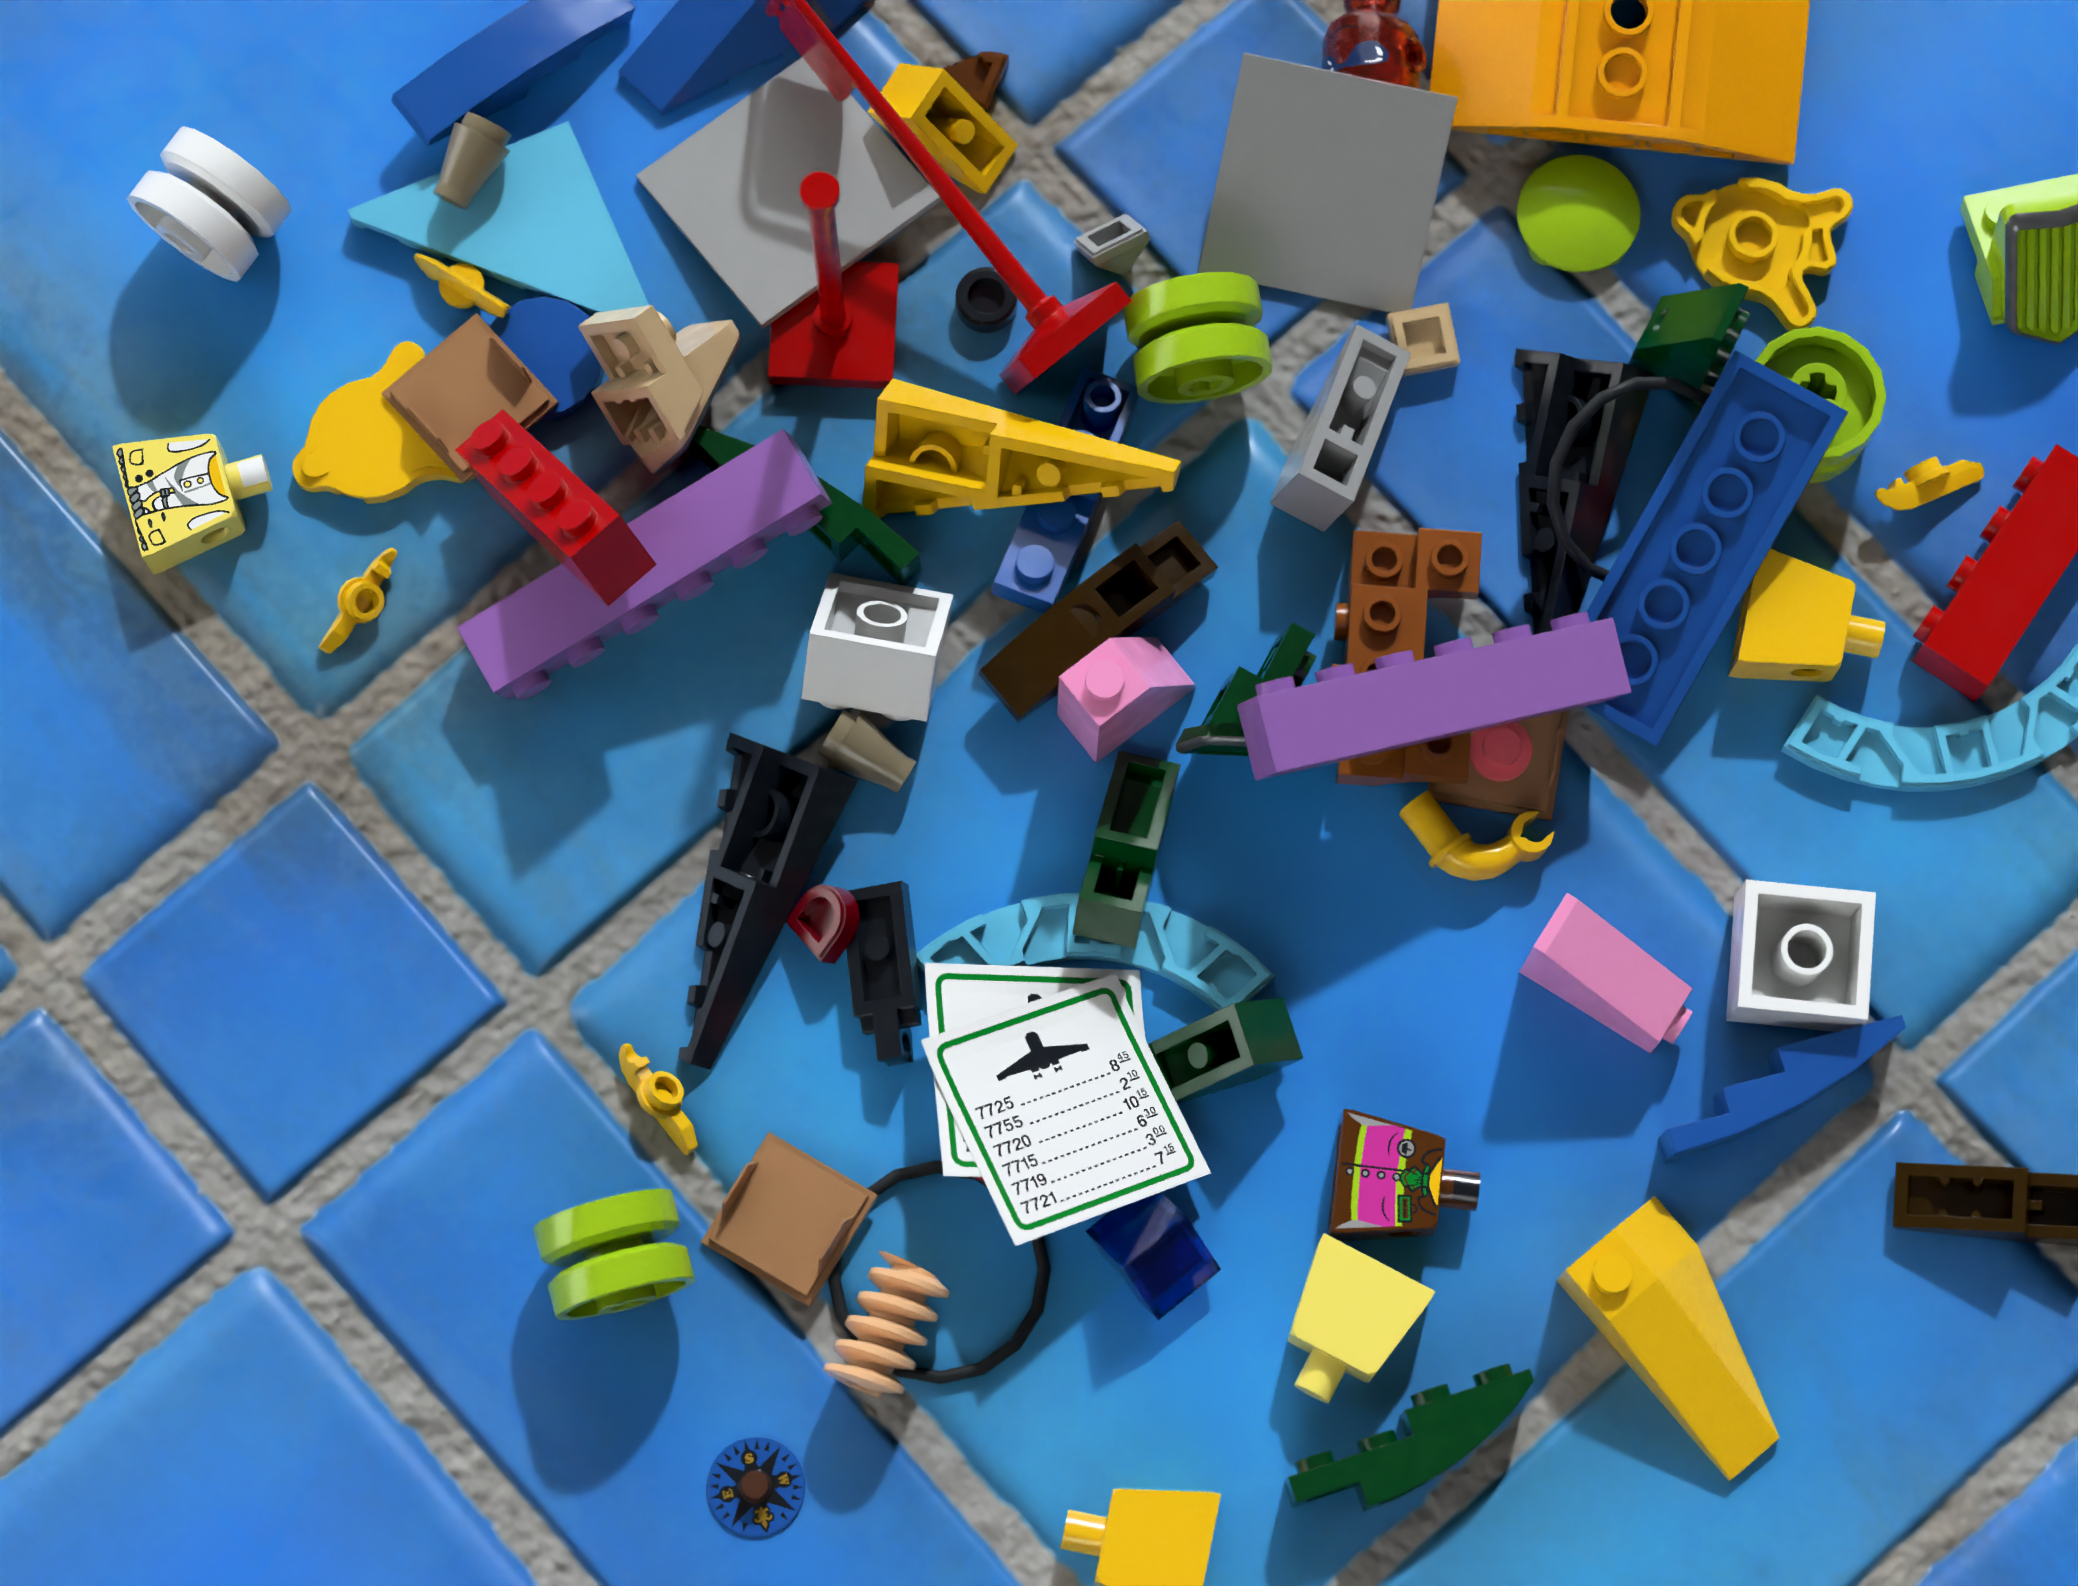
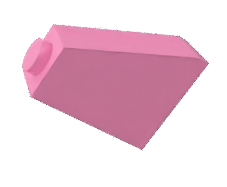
M1157 637L1109 638L1059 676L1057 716L1094 762L1097 763L1191 692L1196 685Z
M1569 893L1563 898L1519 971L1650 1054L1661 1039L1673 1045L1693 1013L1683 1006L1693 988Z

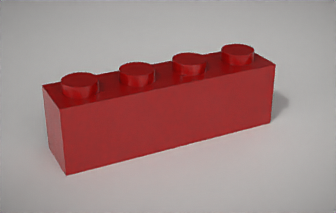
M503 409L493 418L479 425L472 435L455 449L492 499L608 607L657 565L623 518Z
M2058 444L2054 446L2044 461H2041L2034 455L2031 457L2012 486L2021 492L2022 495L2011 511L2001 505L1998 507L1979 535L1980 538L1989 543L1978 561L1966 555L1946 585L1947 588L1956 593L1945 611L1933 605L1912 636L1923 644L1911 661L1974 702L1988 688L2078 551V457Z

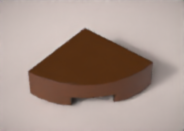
M984 51L978 53L977 56L963 59L943 69L989 113L1008 68L1009 55Z

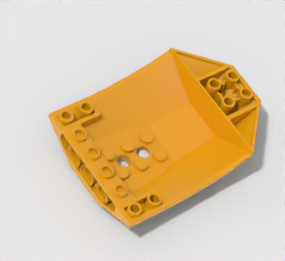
M1438 0L1429 91L1458 97L1451 131L1783 165L1794 164L1810 0H1638L1645 10V20L1643 24L1633 29L1623 28L1613 20L1611 5L1615 0Z

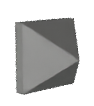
M1123 214L1077 237L1073 243L1076 250L1096 267L1126 276L1150 241L1148 231L1128 214Z

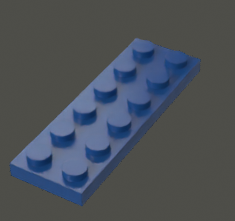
M1734 351L1586 611L1588 612L1590 622L1613 618L1631 693L1585 707L1656 747L1659 745L1845 420L1848 411L1742 353Z

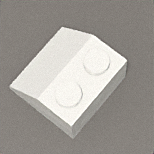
M830 572L809 633L801 699L819 702L830 709L843 710L854 708L881 713L885 717L896 721L915 719L927 722L936 690L954 595Z

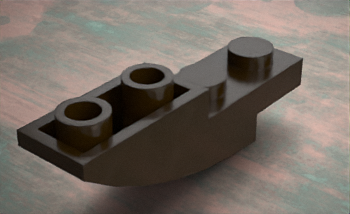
M1177 520L1139 547L1135 543L1082 582L1005 646L980 669L978 675L1015 720L1019 722L1058 694V682L1061 674L1109 638L1130 637L1213 578L1218 566L1182 523Z

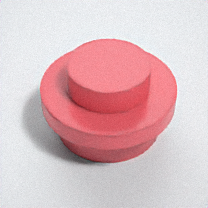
M1517 722L1474 731L1471 735L1469 760L1473 768L1481 776L1497 782L1512 780L1522 774L1530 763L1532 742L1527 731Z

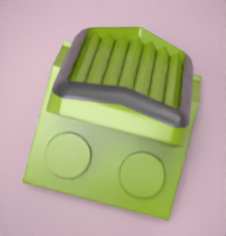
M2078 174L1963 196L1960 212L1978 260L1974 275L1992 326L2005 323L2011 332L2019 336L2054 345H2060L2078 333Z

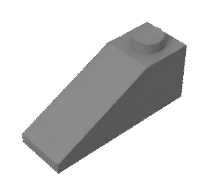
M1358 324L1355 325L1288 454L1269 504L1325 532L1354 502L1411 355L1410 352Z

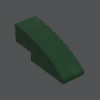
M1118 751L1095 831L1091 856L1079 894L1072 934L1131 948L1136 947L1181 764Z

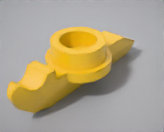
M416 253L413 257L419 268L430 279L439 282L441 296L450 306L468 309L476 305L487 313L504 318L510 310L511 306L485 290L483 276L475 266L464 263L447 267L436 259Z
M1935 456L1906 470L1903 473L1907 481L1906 484H1904L1901 477L1895 479L1888 485V490L1884 488L1876 490L1875 497L1884 506L1894 510H1912L1980 481L1984 477L1985 472L1981 463L1960 460L1951 465L1942 466L1938 457Z
M393 547L386 549L372 561L362 577H354L347 580L341 586L337 596V606L340 612L319 644V649L331 654L347 640L357 623H367L381 613L384 607V594L379 586L384 578L388 579L390 577L391 565L397 556V550Z
M623 1044L619 1051L621 1071L629 1086L637 1094L638 1102L648 1114L656 1118L682 1153L689 1155L697 1148L698 1142L693 1124L680 1109L684 1096L681 1082L673 1074L666 1071L652 1073L647 1067L650 1063L649 1059L646 1056H638L631 1044Z

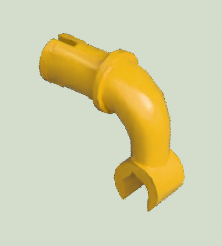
M1426 791L1413 799L1398 814L1431 856L1428 864L1432 869L1439 867L1451 876L1471 881L1495 878L1511 869L1520 861L1532 862L1539 859L1550 846L1554 836L1553 831L1540 842H1532L1526 837H1521L1523 828L1533 823L1539 814L1538 811H1526L1513 821L1504 838L1492 844H1476L1471 841L1472 836L1469 833L1463 835L1460 833L1430 791Z

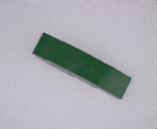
M702 426L698 427L690 443L691 452L712 472L755 446ZM817 476L832 504L820 511L823 516L822 519L808 529V531L840 562L859 545L900 585L905 586L921 571L920 553L870 510Z

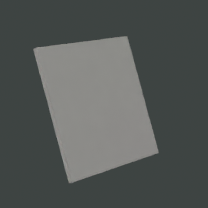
M1244 52L1198 272L1239 273L1250 276L1258 285L1391 313L1412 309L1458 97Z
M803 57L636 175L641 185L762 329L818 290L809 212L803 206L799 193L800 184L808 174L824 171L833 175L839 183L840 200L835 207L841 273L940 202L938 194L852 96H849L844 101H837Z

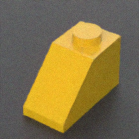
M899 63L881 90V94L944 171L952 178L978 193L986 194L1018 146L990 115L942 68ZM870 107L867 112L894 138L872 107Z

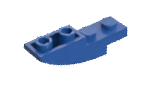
M1083 367L1058 426L1122 444L1139 399L1136 386ZM1102 493L1070 496L1065 502L1026 505L994 579L991 594L1041 613H1045L1054 606L1067 576H1070L1102 499Z

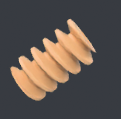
M879 1250V1255L892 1268L874 1267L870 1269L868 1279L880 1292H859L856 1301L869 1316L849 1315L847 1317L845 1326L858 1340H836L834 1350L843 1358L846 1364L827 1363L823 1368V1372L857 1391L881 1399L883 1393H904L906 1388L892 1373L894 1369L915 1370L917 1364L903 1349L905 1345L926 1346L928 1339L915 1327L917 1321L937 1322L939 1315L926 1303L928 1297L948 1299L950 1291L932 1273L903 1258Z

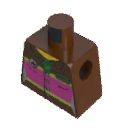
M1344 1109L1339 1119L1327 1235L1338 1241L1432 1236L1437 1229L1439 1207L1476 1211L1480 1189V1172L1443 1168L1446 1138L1440 1135L1356 1110Z

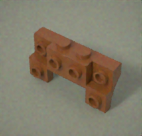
M1419 527L1417 535L1354 530L1350 549L1347 603H1336L1333 641H1345L1343 664L1353 663L1355 674L1377 670L1374 659L1402 651L1412 650L1415 661L1424 659L1427 598L1476 600L1478 597L1482 532ZM1332 664V667L1343 664ZM1471 732L1337 762L1336 783L1364 786L1409 782L1466 784L1469 774Z

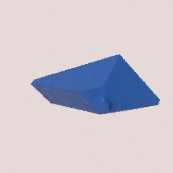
M678 0L620 68L618 73L627 84L663 116L727 85L729 78L762 62L767 66L783 58V52L794 48V46L781 31L778 16L769 17L766 15L765 10L770 0ZM868 0L805 1L833 34ZM782 4L780 7V10L782 12L786 8L784 4Z

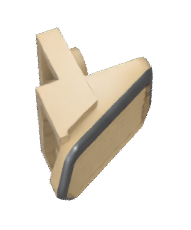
M653 305L595 313L578 325V328L609 380L592 391L591 394L622 445H631L637 457L649 472L658 475L689 447L739 347V330L733 320H723L689 325L676 333L669 320L663 314L656 311Z

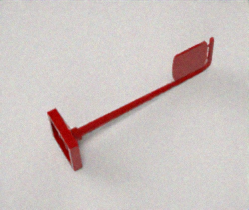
M805 0L769 1L765 10L766 15L769 17L778 16L781 31L837 101H844L851 96L855 88L859 90L1027 310L1025 319L1031 325L1033 331L999 374L1014 395L1132 302L1117 281L1064 306L1054 295L1046 296ZM782 4L786 7L783 12L780 10Z

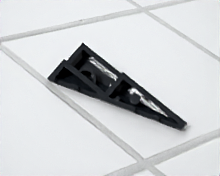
M1516 349L1514 357L1515 367L1523 371L1524 402L1516 405L1517 422L1525 426L1526 461L1519 463L1522 556L1530 560L1531 593L1524 594V612L1533 616V635L1552 631L1550 621L1553 619L1578 613L1590 576L1578 567L1558 543L1547 507L1550 461L1568 422L1597 393L1634 377H1654L1655 373L1626 363L1579 359L1557 352ZM1638 389L1604 404L1578 430L1562 465L1559 501L1570 538L1591 563L1595 561L1650 390Z
M731 732L726 745V751L735 756L730 789L719 790L717 807L726 812L723 836L719 849L710 850L695 945L705 951L700 985L689 986L687 1004L696 1008L694 1025L688 1047H680L678 1055L679 1059L691 1065L709 1070L858 782L857 779Z

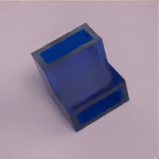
M1161 1192L1109 1211L1085 1231L1102 1257L1123 1277L1137 1300L1157 1320H1160L1221 1270L1188 1217Z

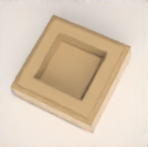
M1448 302L1386 315L1385 320L1390 342L1411 353L1402 377L1459 366L1461 361Z

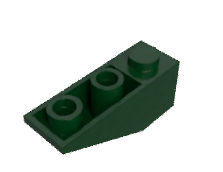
M1738 283L1662 296L1634 349L1629 365L1655 373L1654 377H1676L1698 389L1701 388L1703 383L1714 388L1751 314L1740 308L1749 287ZM1669 390V391H1671V392H1673V393H1675V394H1677V395H1680V396H1682V397H1684V398H1686V399H1688V400L1694 402V400H1692V399H1690V398H1688V397H1686V396H1684V395H1682V394H1679V393H1677V392H1675V391H1673V390Z

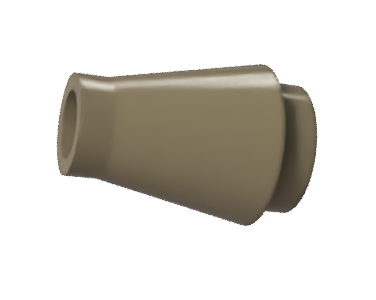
M466 112L461 124L454 123L439 181L433 193L446 202L466 210L475 194L510 153L505 147L511 134L479 115Z
M846 710L842 711L817 752L830 760L828 767L884 786L896 794L917 762L902 752L862 713L856 717Z

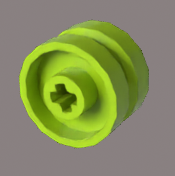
M1204 272L1175 277L1152 284L1134 293L1130 297L1132 302L1123 308L1128 341L1141 349L1133 356L1132 362L1137 394L1147 401L1173 404L1213 400L1239 393L1255 386L1272 372L1273 363L1268 336L1261 330L1254 328L1261 322L1263 315L1258 283L1248 275L1234 272Z
M1819 326L1793 329L1769 342L1755 361L1848 411L1845 420L1808 484L1827 482L1852 466L1880 424L1886 401L1883 375L1868 349L1846 333Z
M671 1189L640 1190L595 1200L556 1213L541 1220L533 1227L540 1258L543 1263L559 1267L571 1266L562 1270L547 1284L555 1316L558 1320H575L625 1311L670 1296L696 1282L686 1246L671 1242L658 1243L672 1235L681 1225Z

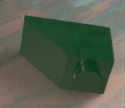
M1284 998L1233 1003L1148 1044L1177 1104L1260 1079L1303 1059Z

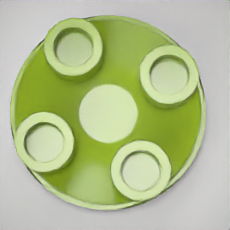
M1568 155L1543 164L1527 179L1518 198L1517 222L1520 233L1528 246V253L1535 262L1545 266L1551 265L1557 269L1569 272H1592L1621 262L1636 238L1640 224V205L1632 184L1616 167L1595 157Z

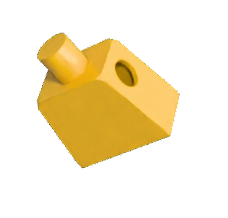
M1770 549L1743 596L1728 676L1746 679L1831 681L1840 669L1844 652L1875 659L1878 658L1886 624L1883 621L1851 615L1856 584L1852 580Z
M1113 1489L1107 1517L1068 1509L1060 1549L1099 1557L1093 1584L1095 1586H1203L1221 1494L1197 1491Z

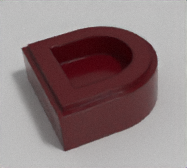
M816 885L804 893L790 913L786 923L820 962L835 964L857 932L859 908L854 896L846 889L830 885Z

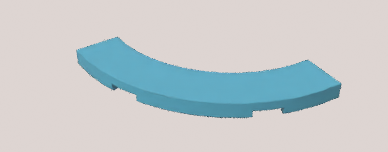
M2078 644L2074 646L2062 664L2043 683L2019 701L1988 716L1984 715L1962 722L1934 725L1933 727L1895 726L1894 723L1865 717L1841 708L1816 695L1780 751L1813 769L1841 780L1873 788L1904 792H1940L1971 788L2007 778L2044 761L2061 751L2078 737Z
M1061 893L1021 900V903L999 908L985 915H977L940 935L916 953L918 969L924 975L925 963L1032 967L1067 960H1098L1121 963L1147 970L1171 980L1196 995L1215 1012L1233 1003L1251 1001L1275 977L1252 953L1223 932L1210 925L1206 926L1193 918L1172 911L1170 907L1147 901L1135 948L1072 934L1080 893Z

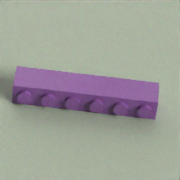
M782 429L627 523L657 565L609 607L563 564H560L456 628L493 693L507 699L516 696L519 701L525 700L547 688L551 684L549 675L570 663L572 668H576L600 656L605 651L603 642L624 630L626 635H631L653 624L659 618L657 609L677 597L680 602H686L703 594L714 584L711 577L728 566L733 565L735 569H741L754 563L768 552L765 544L787 531L789 536H795L810 529L822 519L823 516L820 511L831 505L832 502L796 440Z
M1580 612L1551 620L1552 631L1532 635L1530 624L1492 633L1494 644L1474 648L1471 637L1433 646L1436 657L1415 661L1412 650L1374 659L1377 670L1355 674L1353 663L1315 672L1317 683L1295 687L1293 676L1255 685L1257 696L1237 705L1255 781L1602 703L1631 693L1613 618L1590 622L1588 612Z

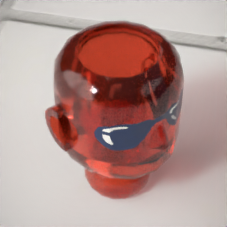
M1343 0L1345 14L1330 23L1323 38L1322 69L1420 89V72L1424 71L1427 65L1426 53L1417 33L1411 25L1402 18L1397 17L1401 9V0Z

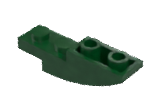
M1510 1363L1473 1375L1476 1387L1451 1394L1448 1384L1421 1391L1410 1396L1414 1407L1404 1410L1399 1416L1407 1438L1397 1440L1395 1431L1389 1430L1358 1441L1357 1445L1360 1451L1358 1454L1335 1461L1332 1450L1295 1462L1298 1474L1287 1477L1284 1482L1292 1508L1355 1487L1362 1510L1365 1512L1396 1500L1425 1485L1461 1461L1505 1420L1533 1384L1534 1379L1531 1370L1527 1369L1513 1374Z

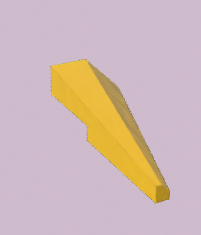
M892 379L877 398L874 452L871 459L865 465L863 506L881 519L885 514L915 511L916 516L932 515L938 509L973 506L974 510L1065 502L1070 496L1102 493L1103 498L1117 497L1126 490L1161 487L1162 492L1173 491L1176 486L1181 469V461Z

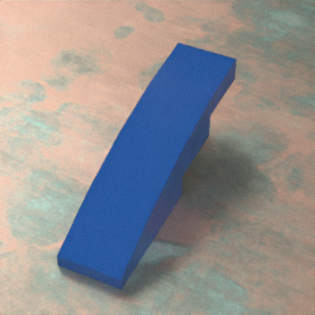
M530 0L444 55L393 93L391 102L428 147L450 136L454 123L461 124L466 112H471L485 118L525 98L530 83L578 60L583 45L629 23L636 7L630 0Z
M1900 1015L1778 1046L1767 1058L1772 1075L1723 1087L1714 1096L1713 1100L1718 1116L1665 1130L1658 1138L1665 1164L1730 1143L1795 1112L1844 1081L1906 1028L1903 1016Z

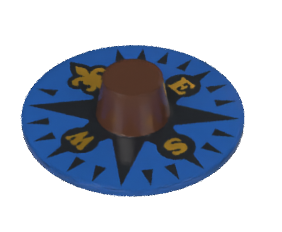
M752 1437L732 1443L714 1460L707 1478V1497L713 1513L725 1527L744 1536L761 1537L780 1531L795 1518L804 1500L805 1478L799 1461L784 1445L767 1438Z

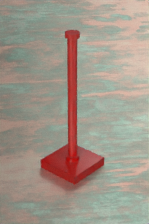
M812 172L802 180L799 193L803 206L809 212L818 290L771 323L768 366L769 384L885 389L890 381L894 379L899 263L856 262L841 273L835 207L840 200L839 183L833 175L827 172Z

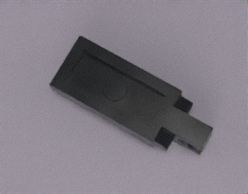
M903 881L848 890L854 896L859 908L858 929L846 947L854 1017L860 1019L863 1034L875 1035L877 1060L879 1062H884L887 1066L914 1062L910 1027L921 1026L920 1010H923L909 885Z

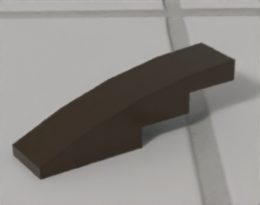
M1896 1162L1894 1229L1955 1236L2078 1246V1174L2032 1173L2028 1168Z

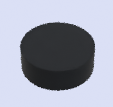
M982 267L974 269L967 273L957 286L955 295L956 311L961 321L968 328L980 333H993L1002 330L1013 320L1017 311L1018 298L995 268Z

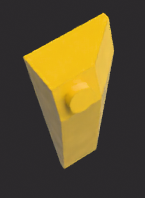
M1656 1196L1615 1227L1557 1278L1556 1281L1728 1481H1731L1780 1438L1698 1245Z

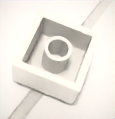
M1746 880L1734 896L1726 1021L1831 1032L1863 1025L1869 1016L1876 892Z

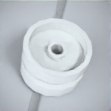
M182 126L160 153L168 173L149 170L126 199L135 213L152 230L182 254L214 274L237 282L259 255L251 235L270 238L275 234L292 209L288 200L277 187L242 157L215 139L195 129Z

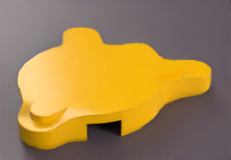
M1758 177L1739 178L1736 184L1725 186L1717 191L1713 189L1704 194H1689L1680 198L1673 208L1671 224L1674 231L1686 242L1694 265L1706 282L1713 288L1738 283L1749 287L1743 300L1758 302L1768 307L1776 315L1784 328L1791 331L1793 329L1810 328L1815 321L1817 315L1816 305L1803 282V276L1806 274L1826 276L1833 271L1837 259L1831 241V232L1848 220L1853 209V199L1848 192L1840 188H1832L1816 194H1802Z
M410 341L399 343L394 347L380 371L371 377L347 383L330 393L318 406L311 419L305 445L294 458L292 464L294 478L302 489L311 493L328 491L339 496L344 494L351 498L363 499L366 504L385 503L401 497L417 485L427 481L446 480L460 484L463 483L382 395L384 390L425 357V353L419 345ZM475 475L472 476L467 482L472 480L475 477Z

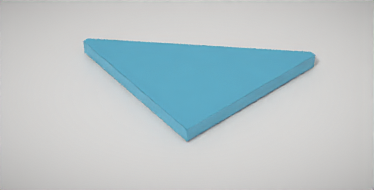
M569 121L507 145L505 148L510 153L475 194L466 210L446 202L433 193L441 172L348 209L352 223L356 227L364 230L369 228L398 239L401 244L443 260L448 258L461 264L467 263L475 266L481 274L523 290L527 288L551 298L569 301L591 316L598 312L649 305Z

